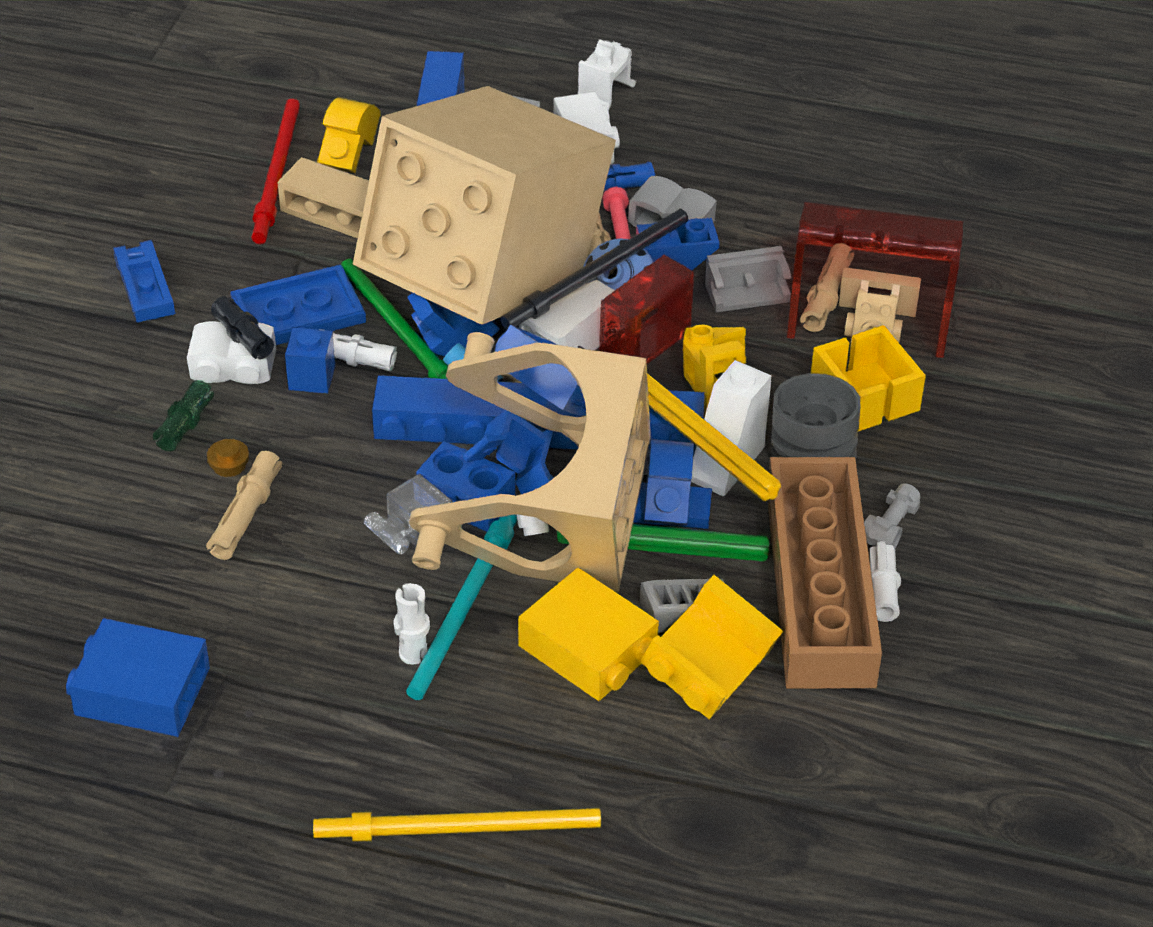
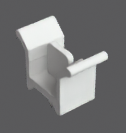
M599 40L591 56L586 61L581 60L579 62L578 94L596 92L601 105H606L609 111L612 103L613 81L630 87H634L636 84L635 80L630 79L631 50L621 47V44L616 42L611 43Z

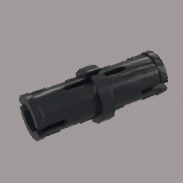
M221 296L214 301L211 307V314L225 326L227 335L234 342L241 343L254 359H264L271 354L274 348V341L260 329L257 319L251 313L244 312L230 296H228V299L226 296Z

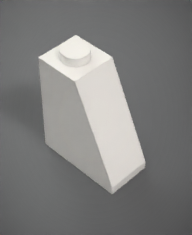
M594 280L550 305V310L536 319L530 317L519 324V328L549 339L557 345L575 348L582 346L585 349L595 351L623 327L620 313L623 307L622 301L617 291L598 280Z
M734 360L714 384L704 420L754 460L765 447L772 376ZM696 446L691 482L704 488H712L713 492L725 496L737 479Z

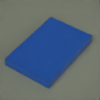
M342 265L230 292L231 298L244 312L251 313L258 323L274 327L276 345L289 342L293 328L334 331L366 323L365 310Z

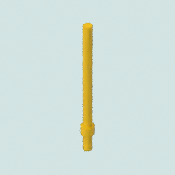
M600 808L371 817V812L352 813L351 818L313 819L314 838L352 837V842L372 841V836L601 828Z

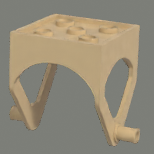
M479 332L470 333L467 337L468 341L464 358L453 361L448 365L446 373L448 381L454 386L538 426L563 433L579 448L569 464L555 478L528 493L518 496L498 494L413 510L410 515L409 524L420 534L415 554L412 557V563L428 570L438 569L441 563L440 558L443 546L446 544L520 576L561 582L578 567L611 590L619 592L651 440L646 358L548 343H533L491 353L495 342L491 336ZM549 363L563 365L572 374L580 387L586 405V416L560 415L500 385L497 382L498 376ZM514 514L536 517L559 531L567 539L569 545L545 561H532L464 531L462 524Z

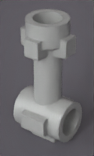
M901 484L896 491L891 490L889 492L886 503L890 504L882 517H875L873 515L867 517L864 522L867 544L877 546V542L885 541L886 545H893L896 548L903 530L897 526L907 512L915 515L920 506V493L910 484Z

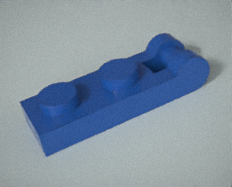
M152 241L139 242L140 246L126 249L125 245L113 248L115 262L121 274L136 322L174 315V302Z

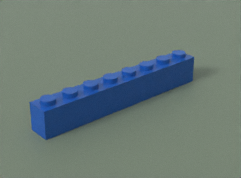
M378 376L372 407L374 439L476 444L484 437L487 424L505 409L454 386L448 379ZM498 382L500 385L560 415L582 417L560 409L523 383ZM668 390L704 419V392ZM649 407L651 439L691 442ZM536 424L533 425L542 432L547 430ZM552 431L553 435L549 448L578 450L579 447L561 432ZM694 444L693 456H694V453H695V450H696V445H695V444Z

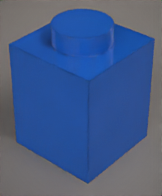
M304 328L292 329L285 353L288 390L328 394L335 370L333 331Z

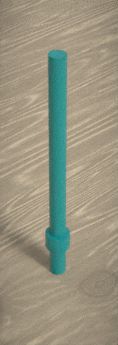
M517 514L503 516L498 521L492 522L485 534L484 540L506 550L515 534L513 528L518 520ZM477 558L406 690V693L412 699L421 700L424 697L493 567L492 564Z

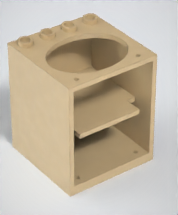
M489 86L384 115L381 118L353 265L481 325L495 320L523 304V298L536 290L541 292L584 266L588 257L616 140Z

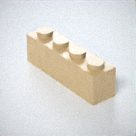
M301 157L278 181L280 211L358 238L369 180Z

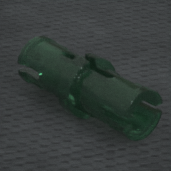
M202 380L193 381L181 400L172 403L167 411L168 416L153 433V440H158L155 443L158 447L165 451L175 450L185 433L197 426L200 422L201 412L214 398V391H209L212 388L209 384Z

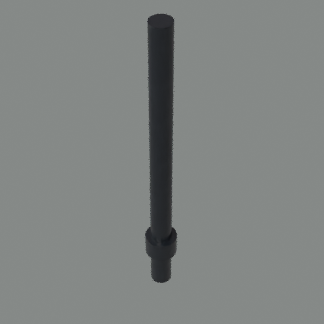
M678 209L542 292L536 290L523 298V304L501 316L502 325L505 329H508L510 325L516 327L530 317L536 319L550 310V305L687 223L689 220L687 213L683 209Z

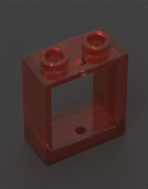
M663 255L602 299L599 351L646 358V364H648L684 337L685 329L691 328L694 272L668 256ZM658 307V312L641 324L642 318Z

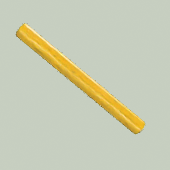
M647 373L648 398L651 409L761 500H774L778 496L777 492L781 488V483L778 479Z

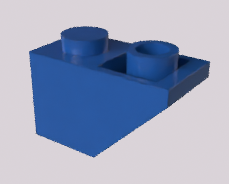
M694 218L647 246L645 249L650 254L655 267L654 283L674 282L683 279L702 263L707 256L719 248V239L712 218ZM655 223L637 225L636 235Z

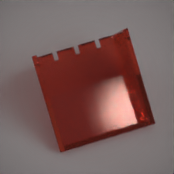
M805 202L800 218L796 245L787 338L795 339L811 244L832 247L835 244L842 243L851 247L852 250L946 261L936 357L944 358L960 262L963 221Z

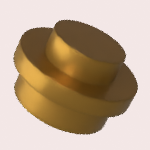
M220 440L208 449V464L220 476L233 477L239 475L244 471L249 461V450L239 440Z

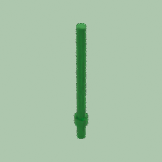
M344 260L341 265L347 277L426 367L428 377L447 379L448 365L435 355L359 267L353 265V260Z

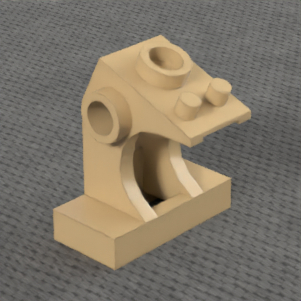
M844 267L839 306L856 309L855 313L848 312L844 336L852 337L854 334L884 325L899 343L903 320L895 319L896 315L916 316L921 278ZM874 287L892 291L891 295L888 296L868 293V288Z

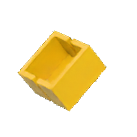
M884 325L852 335L847 372L849 341L846 337L814 347L811 373L827 374L841 378L852 385L859 394L861 408L858 431L882 424L883 416L888 421L920 411L926 375Z

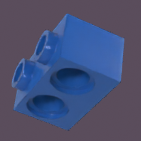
M443 441L416 471L417 500L428 506H435L498 494L515 495V472L501 464H496L484 458L482 460L466 462L462 456L468 450ZM500 517L470 522L468 524L487 532L491 523L498 521Z

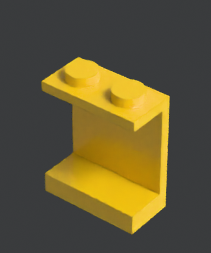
M713 575L704 584L694 603L663 636L656 635L652 639L640 663L648 669L655 679L666 683L683 697V700L690 708L701 712L710 720L769 654L783 633V630L718 577Z

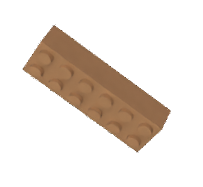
M770 457L769 473L781 483V488L777 492L778 496L774 500L768 499L767 502L780 629L783 630L781 641L786 689L877 688L882 649L855 457Z

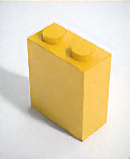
M577 567L518 617L519 647L591 697L600 701L610 691L620 689L627 681L629 675L641 665L640 660L652 639L658 635L659 621Z

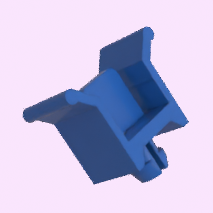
M504 410L487 424L484 437L464 453L462 457L466 462L482 460L497 449V460L517 473L515 483L520 493L525 494L538 489L554 478L549 473L545 464L553 432L551 430L542 432L533 426L534 423Z

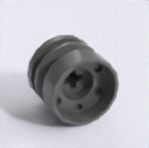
M808 373L794 376L781 383L775 391L773 399L771 457H855L856 461L861 407L860 396L855 388L843 379L827 374Z

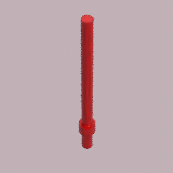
M289 99L286 102L261 202L256 204L253 213L255 225L251 238L257 244L266 242L269 227L275 223L277 215L275 204L279 192L278 181L283 176L300 108V103L296 99Z

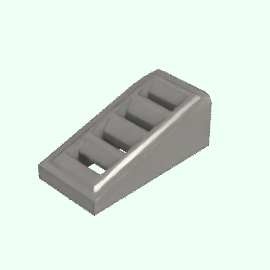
M709 579L652 580L641 583L640 604L643 611L659 621L658 633L666 632L694 603V599H696L702 587Z

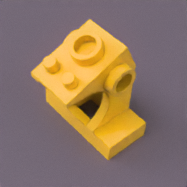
M696 325L685 329L683 339L684 377L695 392H704V418L713 386L718 380L715 374L725 372L734 360L743 364L746 363V329L744 327Z

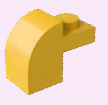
M344 98L334 99L328 107L322 123L326 127L317 163L337 170L355 173L363 144L370 146L373 144L381 111L373 104Z

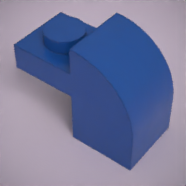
M413 292L407 296L415 310L411 314L413 320L416 322L429 348L438 355L446 356L457 343H460L465 348L468 341L467 337L470 333L479 332L492 337L500 330L495 320L481 325Z
M650 440L644 522L687 525L693 469L694 444L692 442Z

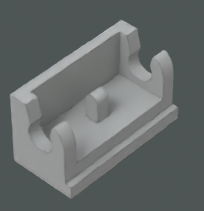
M782 246L707 256L705 286L715 312L790 302L791 293L786 279H791V273L784 257Z

